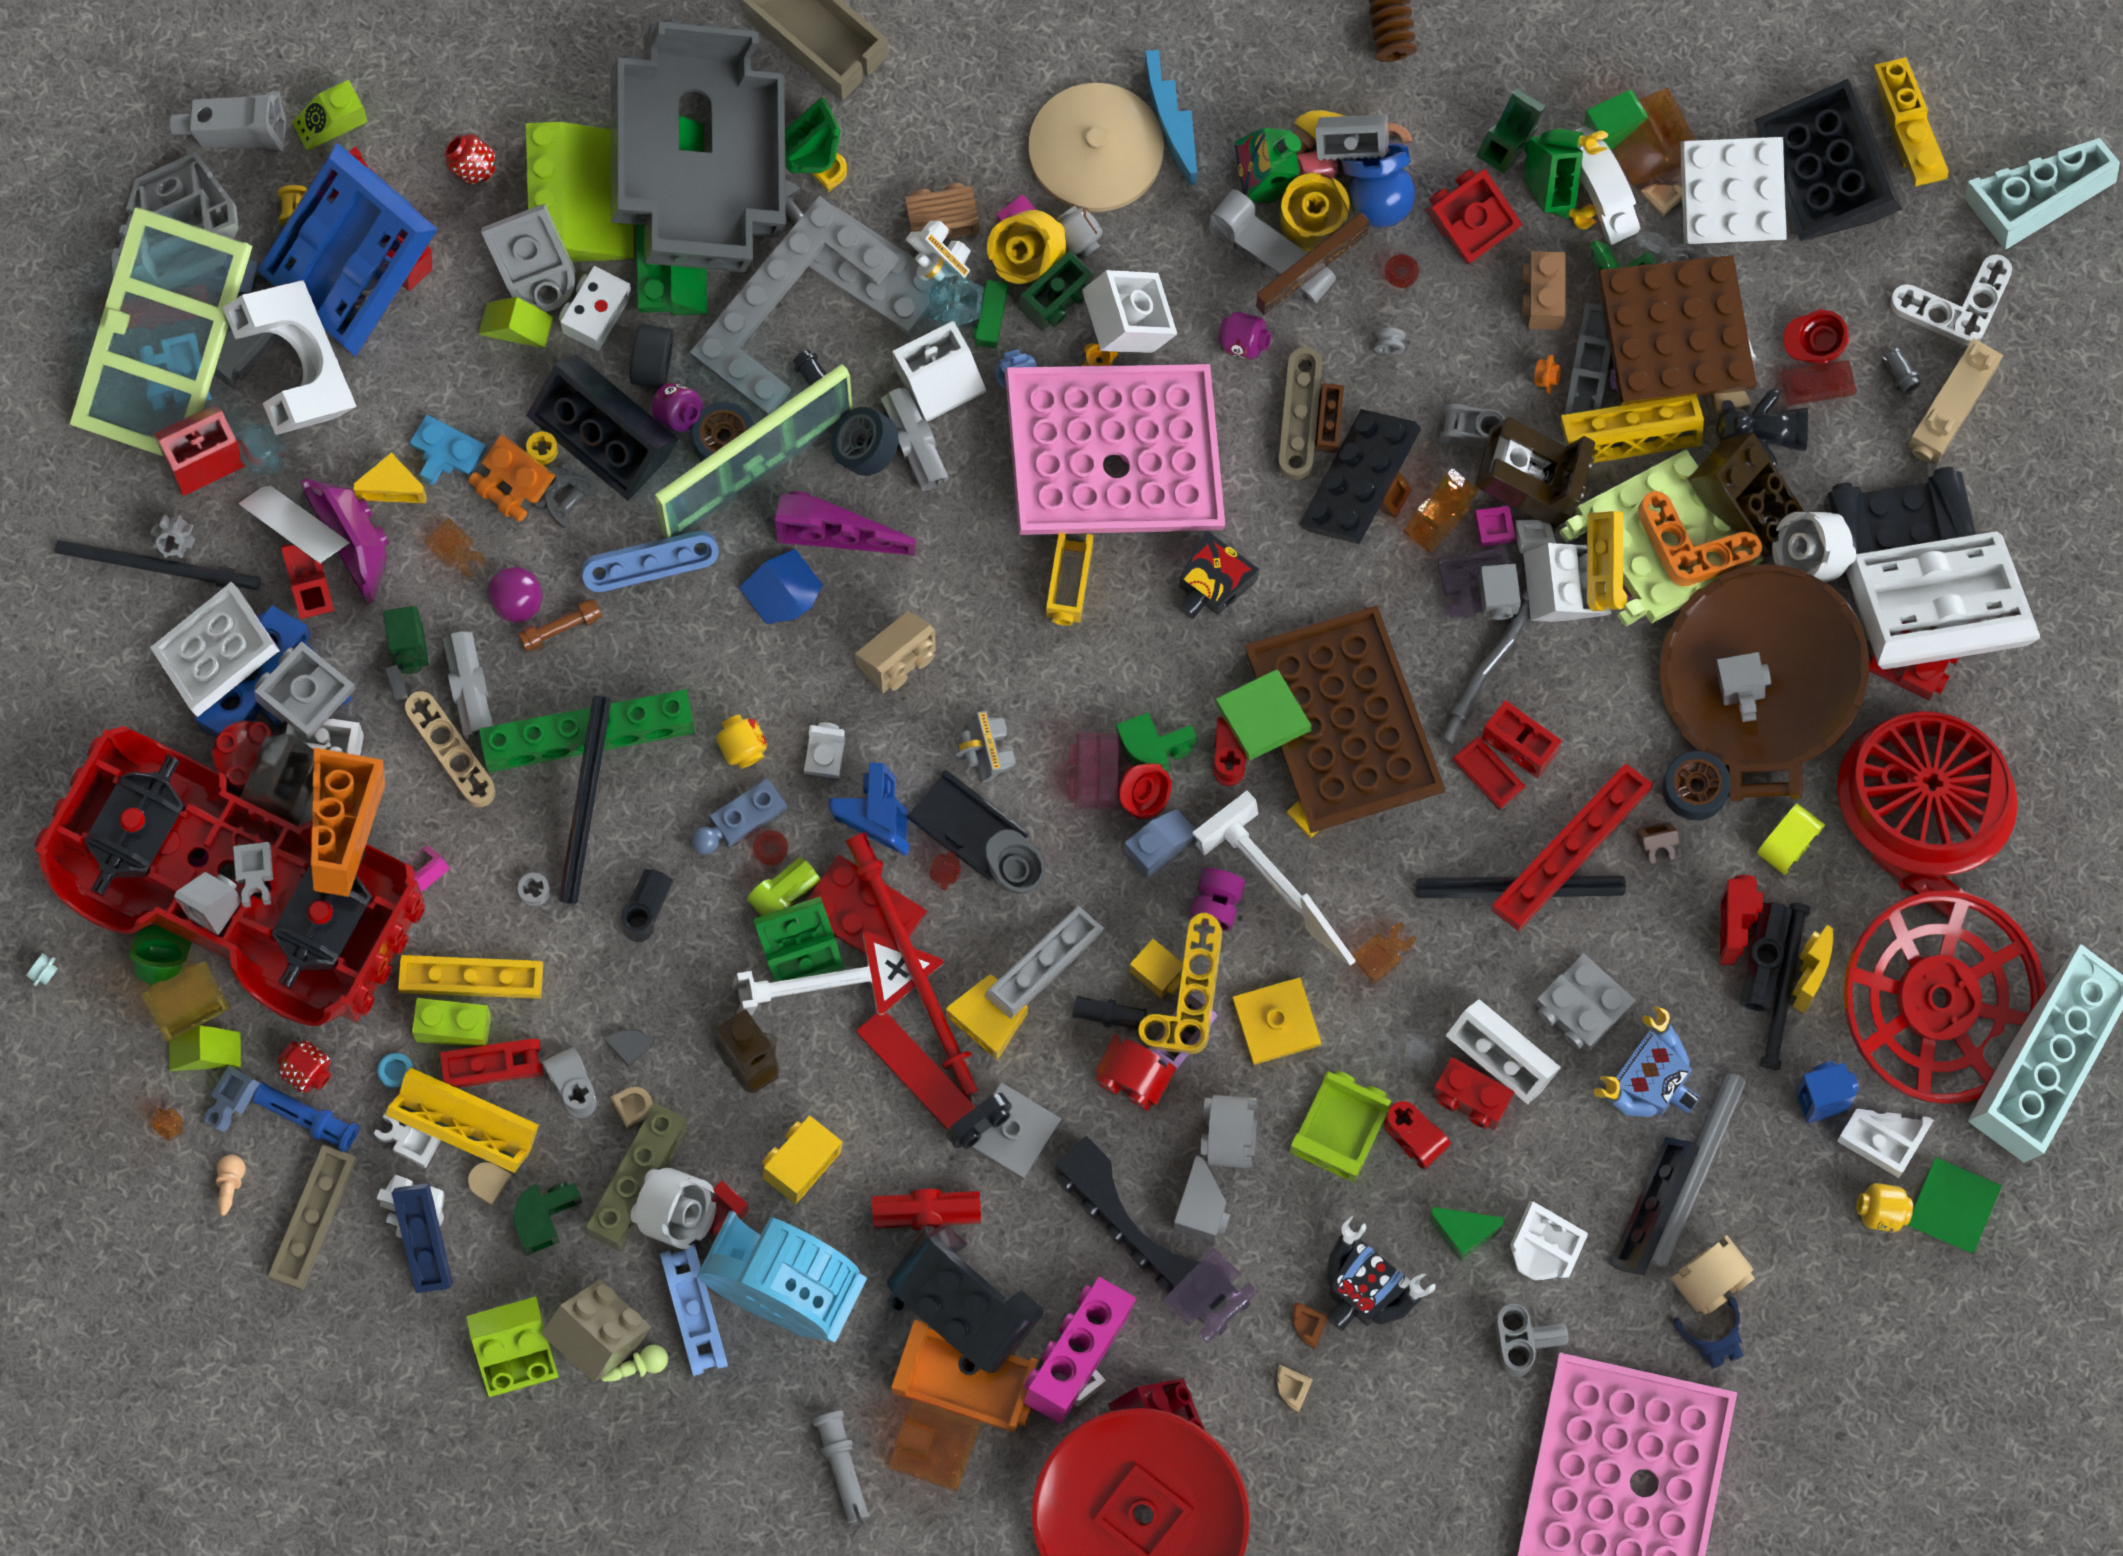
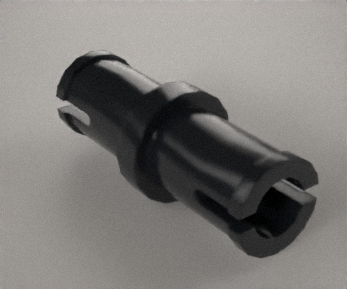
M1079 995L1076 997L1073 1009V1018L1101 1022L1104 1027L1108 1028L1116 1025L1139 1030L1140 1022L1147 1015V1009L1145 1008L1140 1009L1116 1004V1000L1108 999V1002L1084 998Z

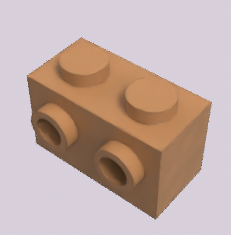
M1531 251L1529 263H1523L1522 284H1528V295H1523L1522 316H1528V329L1562 330L1565 319V252Z

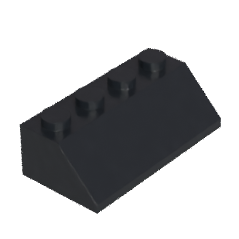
M577 354L553 366L526 415L543 431L552 434L561 446L627 501L666 462L678 441L674 434Z

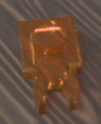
M450 518L424 541L425 545L447 566L450 567L457 560L462 574L469 579L473 577L472 571L467 568V564L470 561L476 560L483 567L486 565L485 558L481 553L468 550L474 544L473 540Z
M1402 922L1392 927L1388 939L1385 940L1378 933L1352 955L1356 961L1355 963L1374 984L1379 982L1402 962V958L1397 952L1410 950L1416 942L1414 935L1407 941H1401L1397 938V934L1404 928Z

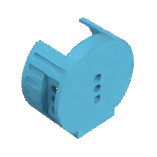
M729 1211L698 1273V1277L704 1284L744 1310L784 1329H788L799 1336L834 1343L867 1280L866 1277L860 1274V1270L851 1260L812 1235L773 1217L769 1218L760 1235L742 1222L734 1211Z

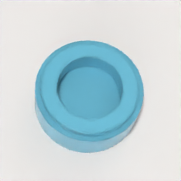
M390 1053L381 1059L377 1071L381 1082L386 1087L401 1089L405 1073L410 1067L413 1069L414 1067L406 1055Z

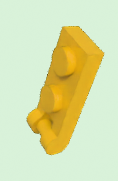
M1623 512L1588 513L1587 604L1592 611H1603L1607 607L1612 610L1623 609L1627 603V595L1623 590ZM1604 583H1606V592L1604 591Z

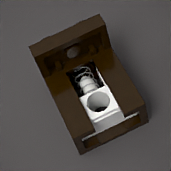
M1507 417L1490 428L1474 487L1555 528L1575 516L1574 511L1585 495L1586 485L1584 484L1587 479V472L1591 469L1594 462L1592 453L1595 441L1583 436L1565 447L1524 424Z

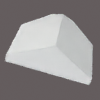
M1529 1201L1510 1244L1517 1271L1533 1280L1558 1277V1275L1559 1278L1569 1277L1588 1233L1537 1203Z

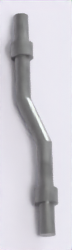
M1524 588L1520 595L1521 604L1518 614H1514L1502 638L1476 668L1459 702L1453 704L1448 714L1450 720L1439 739L1443 744L1452 746L1462 725H1466L1473 713L1471 707L1486 678L1515 644L1530 615L1527 588Z

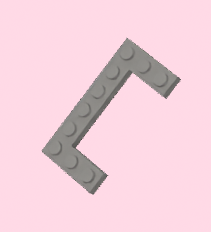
M820 195L690 351V354L767 415L771 414L791 392V389L740 348L822 249L827 246L878 286L900 260L898 255Z

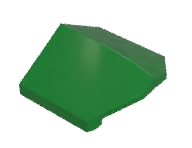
M820 97L785 129V166L792 174L822 173L831 168L836 160L841 129L826 99Z

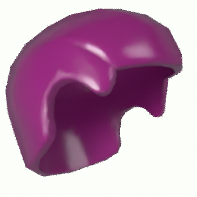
M518 566L506 568L493 576L488 584L489 600L497 615L502 619L518 623L529 620L539 611L543 594L537 578L531 571Z

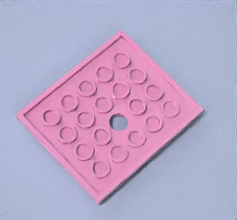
M1210 364L1013 367L1006 369L1005 378L1019 535L1217 531L1224 529L1225 515ZM1110 455H1119L1129 465L1127 475L1121 478L1109 476L1103 468L1105 458Z
M1559 1353L1517 1556H1705L1737 1392ZM1648 1470L1657 1478L1658 1489L1652 1496L1640 1497L1632 1491L1630 1478L1636 1471Z

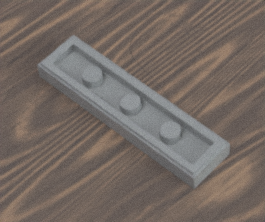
M1077 906L987 990L985 997L1007 1017L1012 1019L1103 932L1104 927L1080 906Z

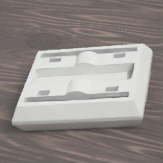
M1998 531L1856 554L1854 563L1849 565L1845 571L1868 640H1870L1878 666L1882 669L2023 647L2040 639L2038 628L2006 543ZM1995 616V619L1987 620V617ZM1909 630V633L1901 634V631Z

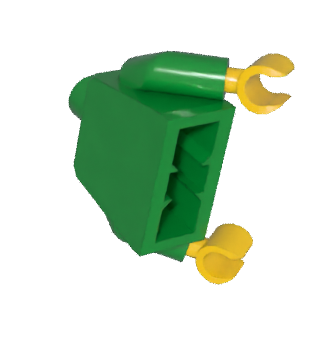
M1553 129L1544 131L1541 136L1531 137L1524 146V152L1526 153L1524 180L1535 197L1538 206L1544 213L1550 212L1565 219L1572 217L1574 224L1582 230L1596 223V220L1590 219L1597 215L1594 205L1587 204L1580 210L1576 208L1583 151L1580 148L1583 146L1590 155H1596L1608 149L1607 147L1599 146L1597 140L1608 137L1606 132L1597 131L1591 135L1583 136V133L1579 131Z

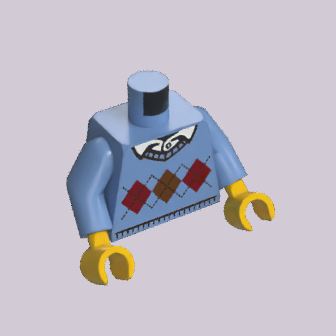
M1653 1006V1009L1657 1012L1656 1021L1654 1022L1647 1015H1644L1642 1020L1646 1026L1655 1028L1654 1032L1650 1030L1616 1078L1612 1076L1600 1077L1606 1083V1091L1595 1088L1594 1095L1599 1098H1608V1101L1626 1116L1651 1117L1655 1114L1662 1116L1670 1103L1689 1114L1700 1096L1684 1086L1692 1071L1689 1067L1690 1060L1679 1036L1669 1023L1668 1012L1663 1008Z

